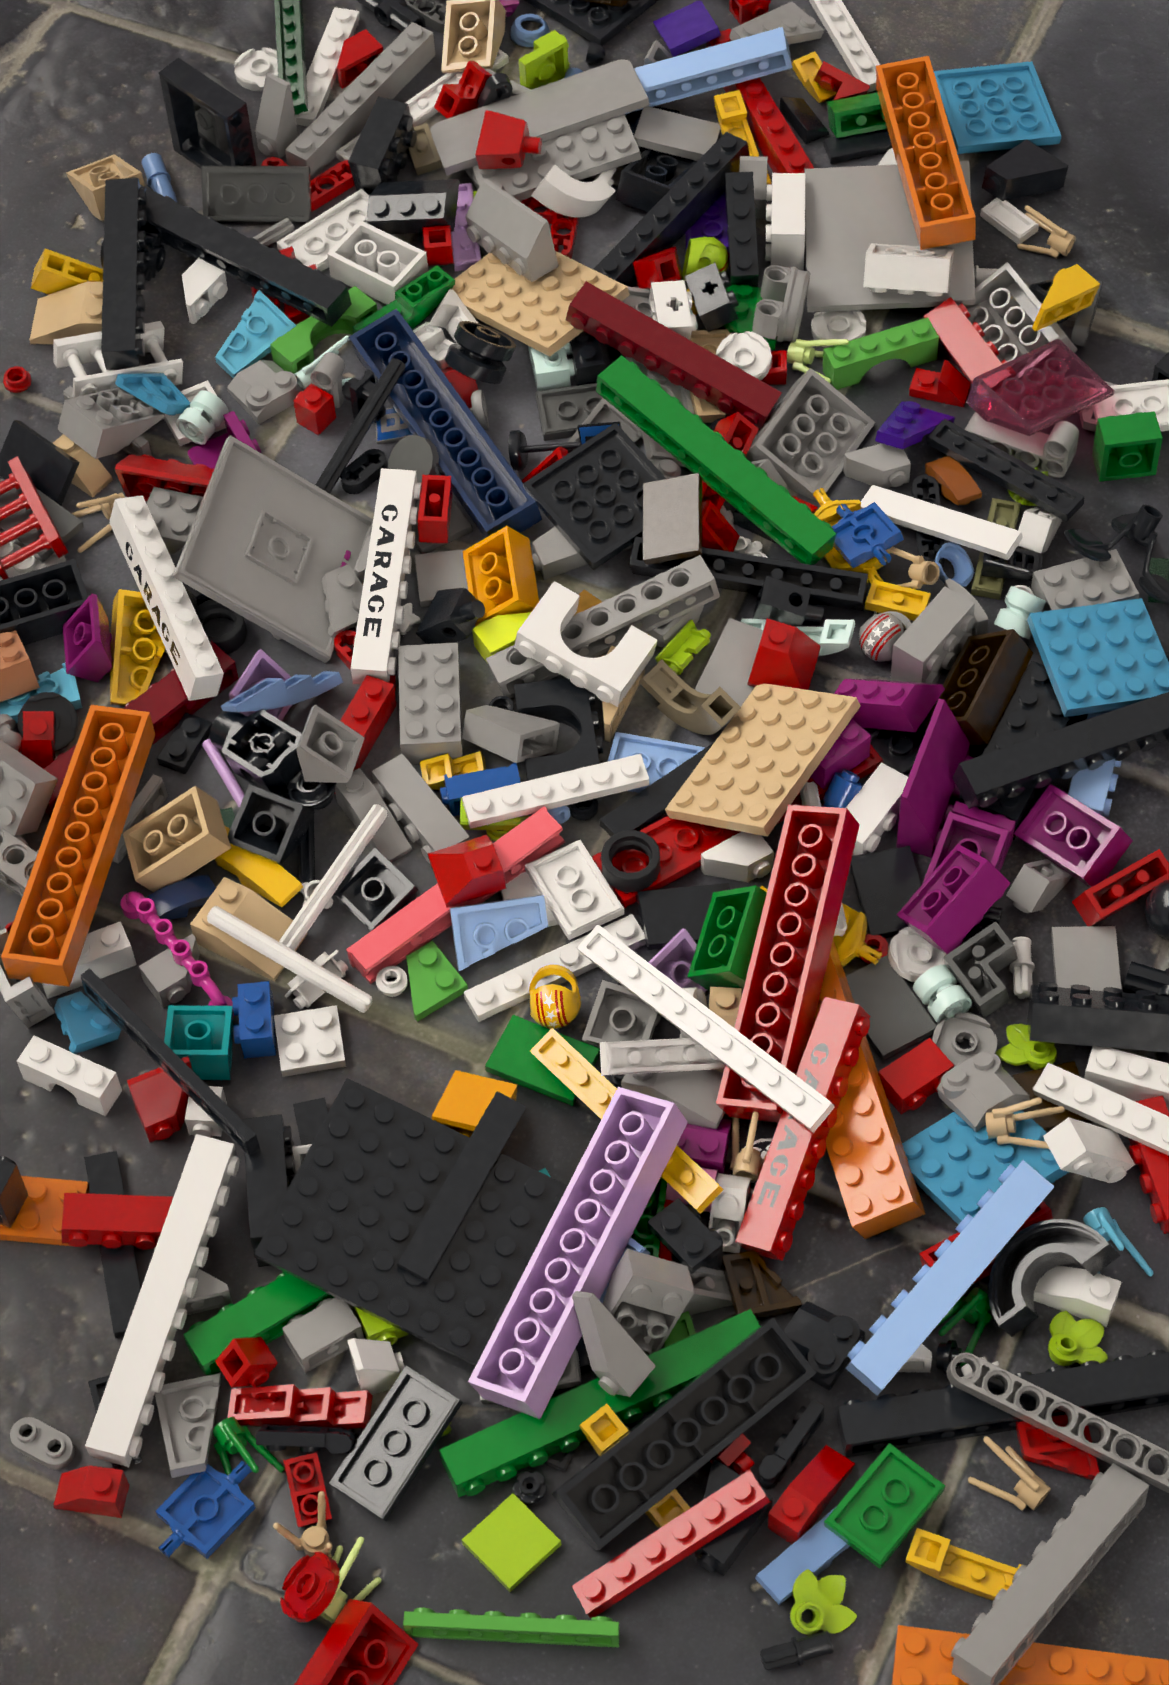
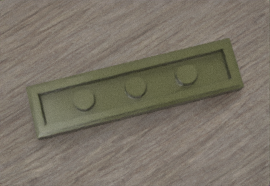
M992 498L987 521L1016 530L1021 503ZM980 551L971 595L1000 600L1005 578L981 576L984 552Z

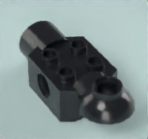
M263 709L249 716L241 712L223 711L214 720L210 729V740L214 746L222 750L221 753L235 774L255 787L278 796L289 792L292 801L314 810L327 807L333 800L337 783L305 782L296 751L302 733Z

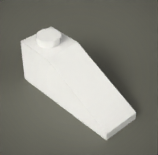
M1056 1266L1048 1270L1038 1280L1034 1291V1301L1060 1311H1067L1071 1315L1082 1319L1096 1320L1107 1328L1118 1298L1121 1281L1099 1273L1093 1276L1086 1269Z

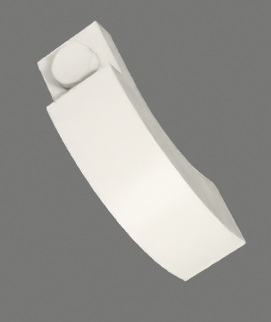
M554 164L531 196L559 214L576 218L588 217L598 212L616 191L611 187L615 182L611 177L617 169L614 168L599 173L592 182H581L570 177Z

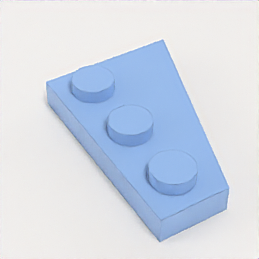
M544 895L450 908L458 971L547 928L548 920Z

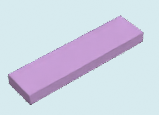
M472 183L459 184L454 232H451L455 271L467 270L470 266L481 260L480 245L477 242L471 241L466 230L468 228L466 214L474 199Z

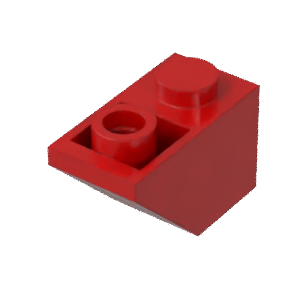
M676 247L665 249L633 262L639 288H651V282L681 280L682 269Z

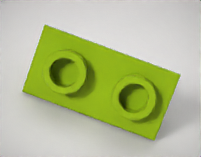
M690 619L655 657L656 662L658 663L662 659L677 675H681L684 668L694 659L692 653L698 654L704 646L710 643L711 633L704 628L697 630L693 620Z

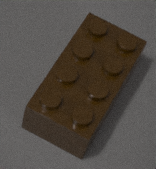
M1014 629L968 636L943 684L945 690L938 699L946 701L969 740L970 747L988 744L1033 655L1031 649ZM938 700L936 701L930 712L927 714L921 726L925 730V732L928 728L929 722L931 720Z

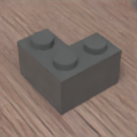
M995 921L943 957L945 965L957 979V984L962 986L972 1000V1004L983 1018L1010 1001L1007 988L996 973L1018 959L1014 944Z

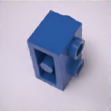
M270 982L237 984L238 997H232L234 1016H239V1024L234 1025L235 1044H241L244 1058L275 1056L274 1000Z

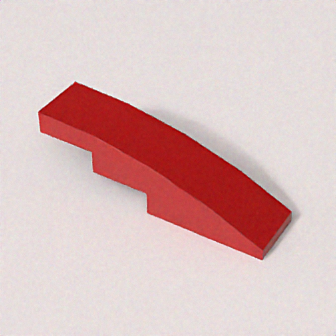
M294 1384L231 1389L228 1418L235 1417L241 1425L260 1427L264 1424L343 1427L344 1429L365 1428L370 1421L373 1395L368 1390L335 1392L331 1387L298 1389Z

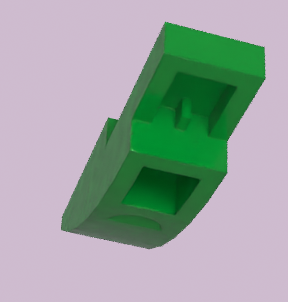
M438 265L395 291L394 301L352 327L353 334L396 308L410 328L414 329L441 303L448 290L452 289L455 285V280Z

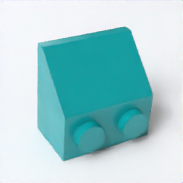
M168 1005L164 1043L180 1059L188 1056L193 1072L201 1080H230L233 1056V1007Z

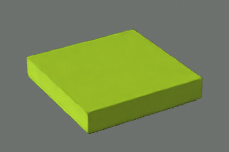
M512 1493L462 1539V1544L511 1592L561 1546V1540Z

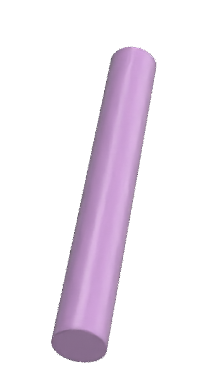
M206 739L202 746L236 804L240 807L245 793L218 748L212 744L210 739Z

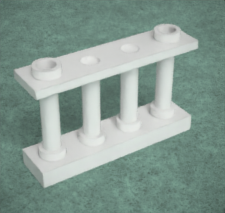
M161 321L146 323L145 334L140 335V339L144 340L145 353L151 352L156 363L143 366L140 364L137 367L115 371L106 370L101 353L102 331L54 339L53 362L57 368L70 366L76 377L73 378V398L97 393L102 390L118 388L115 384L118 374L164 373L174 385L182 384V359L168 361L162 351L164 349V326ZM97 361L103 373L87 375L82 364Z

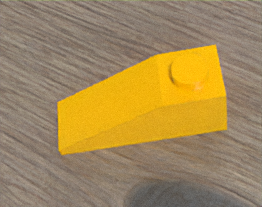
M45 248L34 268L31 289L50 295L87 281L103 282V269Z
M1078 264L1058 271L1053 278V284L1040 307L1032 329L1036 332L1091 306L1100 283Z

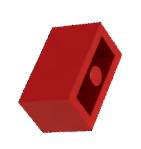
M422 475L418 512L419 542L448 543L452 508L451 476Z
M928 1038L880 1070L878 1075L887 1099L902 1115L909 1109L916 1110L924 1104L928 1096L934 1092L938 1093L937 1087L941 1083L943 1075L954 1068V1064L932 1039Z

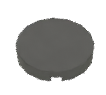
M408 435L399 440L392 449L388 460V469L416 471L417 482L422 483V475H436L437 473L435 471L436 464H439L437 448L427 438L419 435Z

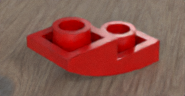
M314 1452L283 1460L298 1528L318 1523V1493L320 1491L325 1493L326 1521L332 1520L318 1453Z

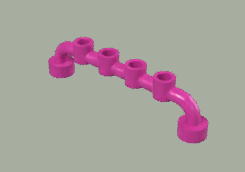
M135 891L125 894L121 899L123 914L129 919L139 918L142 923L151 926L158 943L167 945L172 952L175 963L184 966L190 974L192 983L195 986L202 987L211 999L208 1006L233 1007L232 1000L222 995L217 985L210 978L207 964L203 961H196L193 958L190 945L186 940L177 939L171 921L160 919L154 901L150 898H145L141 893Z

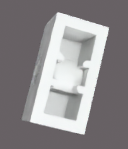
M685 280L651 282L649 302L652 319L691 340L692 331H696L695 314H690L692 294L691 291H686Z

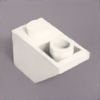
M200 258L182 274L189 322L195 324L228 291L225 271Z
M718 1173L716 1182L724 1190L711 1204L709 1229L713 1228L721 1236L723 1251L739 1253L741 1246L735 1240L748 1207L751 1178Z

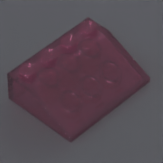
M1058 338L975 377L967 404L985 421L1031 436L1113 396L1115 391Z

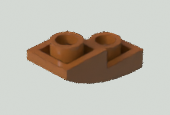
M946 456L925 463V474L934 477L941 484L942 495L957 506L967 505L970 501L982 498V492L974 479L955 459Z

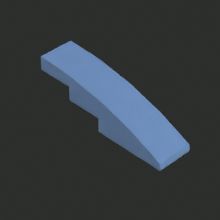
M323 671L313 678L311 675L296 674L286 681L283 678H266L221 705L222 711L248 712L289 706L318 696L343 683L339 672Z

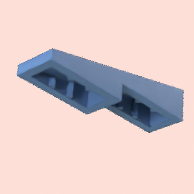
M832 1511L756 1575L755 1579L779 1605L793 1595V1584L804 1570L809 1569L817 1577L831 1566L832 1560L850 1547V1545L824 1526V1521Z

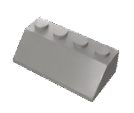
M487 178L483 180L466 214L468 224L466 230L471 241L477 242L488 253L495 255L503 264L509 265L518 275H523L531 282L559 267L549 222Z

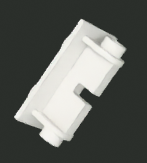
M337 949L329 956L324 952L313 961L340 978L346 976L345 972L348 970V966L342 960L337 962L334 959V956L338 953ZM297 975L288 983L291 989L285 994V997L287 998L293 993L296 997L293 1000L295 1005L299 1009H303L304 1007L309 1008L325 992Z

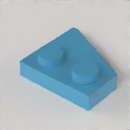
M164 373L118 374L115 384L166 415L182 414L186 408L190 407L191 402Z
M81 991L58 998L54 1010L57 1018L62 1023L63 1035H68L71 1041L69 1045L70 1052L78 1054L119 1038L122 1029Z

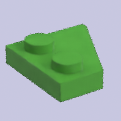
M433 940L406 956L414 1018L417 1022L468 990L467 983Z

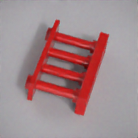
M18 456L8 461L12 473L8 475L9 478L0 482V496L14 488L16 490L21 488L23 493L19 494L20 498L0 508V521L24 508L26 510L31 508L33 513L29 515L30 518L0 534V547L35 528L37 530L42 528L44 533L39 535L40 539L0 559V576L3 580L10 578L6 571L7 569L44 549H47V551L53 549L58 558L69 553L36 487Z

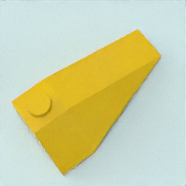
M119 589L113 599L110 704L125 706L129 701L135 700L147 691L164 653L165 646L141 593Z

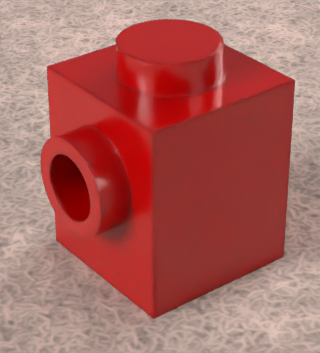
M729 0V10L741 25L769 12L771 0Z
M312 383L304 391L299 392L295 400H293L297 423L318 436L336 419L333 395Z
M262 1337L234 1338L215 1360L231 1387L260 1386L269 1379V1373L278 1364Z

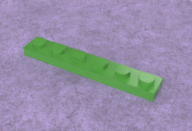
M415 1608L413 1612L404 1611L403 1627L410 1637L619 1647V1622L604 1616H596L591 1618V1620H577L575 1616L566 1614L558 1615L556 1619L541 1618L536 1613H523L520 1617L506 1616V1614L499 1611H488L484 1615H471L470 1612L461 1609L450 1610L449 1613H435L434 1610L429 1608Z

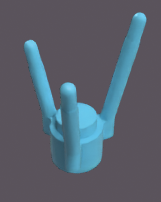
M1106 1207L1093 1209L1084 1216L1083 1221L1085 1225L1096 1230L1107 1241L1112 1240L1119 1251H1123L1125 1246L1148 1276L1154 1274L1141 1254L1122 1232L1116 1220L1112 1219Z

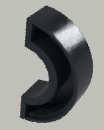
M1049 1219L1022 1229L1001 1249L991 1268L988 1282V1298L997 1324L1013 1337L1039 1317L1034 1307V1291L1038 1280L1048 1270L1058 1265L1074 1264L1085 1268L1094 1276L1121 1255L1096 1230L1074 1220Z

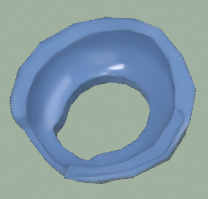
M524 14L513 21L510 37L514 43L520 46L534 47L533 41L548 34L549 27L540 16ZM523 21H534L543 26L538 30L528 31L521 27V23Z
M948 542L942 545L935 557V563L940 570L939 579L943 583H945V580L950 579L945 574L941 564H939V559L945 558L951 562L954 568L952 580L962 587L967 586L974 575V567L968 554L956 543Z

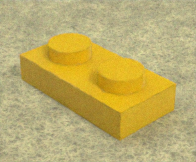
M873 579L865 601V609L879 613L895 611L902 613L909 620L915 621L929 605L931 593Z

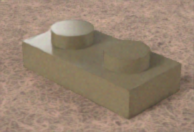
M428 123L414 127L415 132H417V140L413 148L409 147V153L417 175L442 168L443 166Z

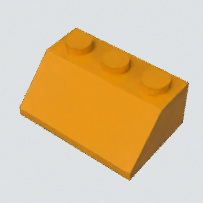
M505 526L462 551L468 591L481 601L485 607L484 616L478 618L475 626L497 615L533 611L539 603V596L528 537L509 526Z

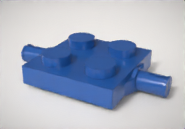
M875 502L854 512L846 504H841L842 508L839 505L836 512L842 519L837 524L831 526L834 532H836L833 546L848 564L855 568L873 557H876L882 565H886L885 560L889 563L891 555L886 550L904 540L899 528Z
M241 1461L229 1475L216 1471L207 1463L206 1471L191 1474L156 1510L157 1516L172 1530V1534L158 1547L159 1550L169 1558L184 1543L192 1546L208 1559L256 1509L255 1504L241 1492L238 1486L252 1472L251 1468Z

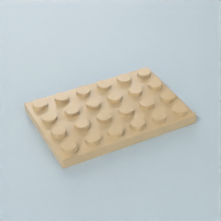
M556 251L559 267L533 282L523 275H518L509 265L503 264L495 255L488 253L454 279L455 285L452 288L474 318L549 357L583 332V330L574 328L565 319L570 303L586 281L620 301L630 296L628 286Z
M765 683L757 685L742 704L741 709L733 716L665 808L668 817L768 836L786 812L788 805H791L860 708L857 697Z

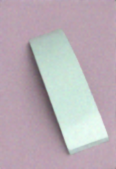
M742 618L741 622L763 630L767 619ZM826 619L824 627H795L820 645L821 648L818 656H823L849 648L855 621Z

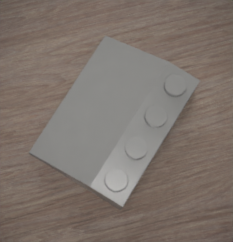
M1007 262L975 288V305L964 306L971 315L968 320L971 324L974 322L979 324L985 333V336L982 337L986 343L990 340L1000 353L996 357L1000 362L1004 359L1008 362L1014 371L1011 378L1015 385H1019L1056 368L1078 349L1056 322L1036 332L1032 329L1042 304Z
M810 368L794 383L754 438L746 458L750 462L769 459L787 484L786 488L818 502L813 493L817 489L820 492V488H823L825 492L828 491L844 468V453L857 450L876 422Z

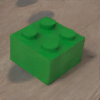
M1155 411L1107 416L1097 419L1092 458L1099 482L1156 475L1163 438Z

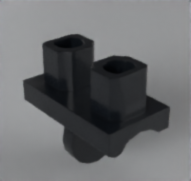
M369 369L365 371L364 377L361 380L351 378L342 387L344 398L352 403L354 420L376 385L375 374ZM384 405L373 421L374 423H377L386 414Z

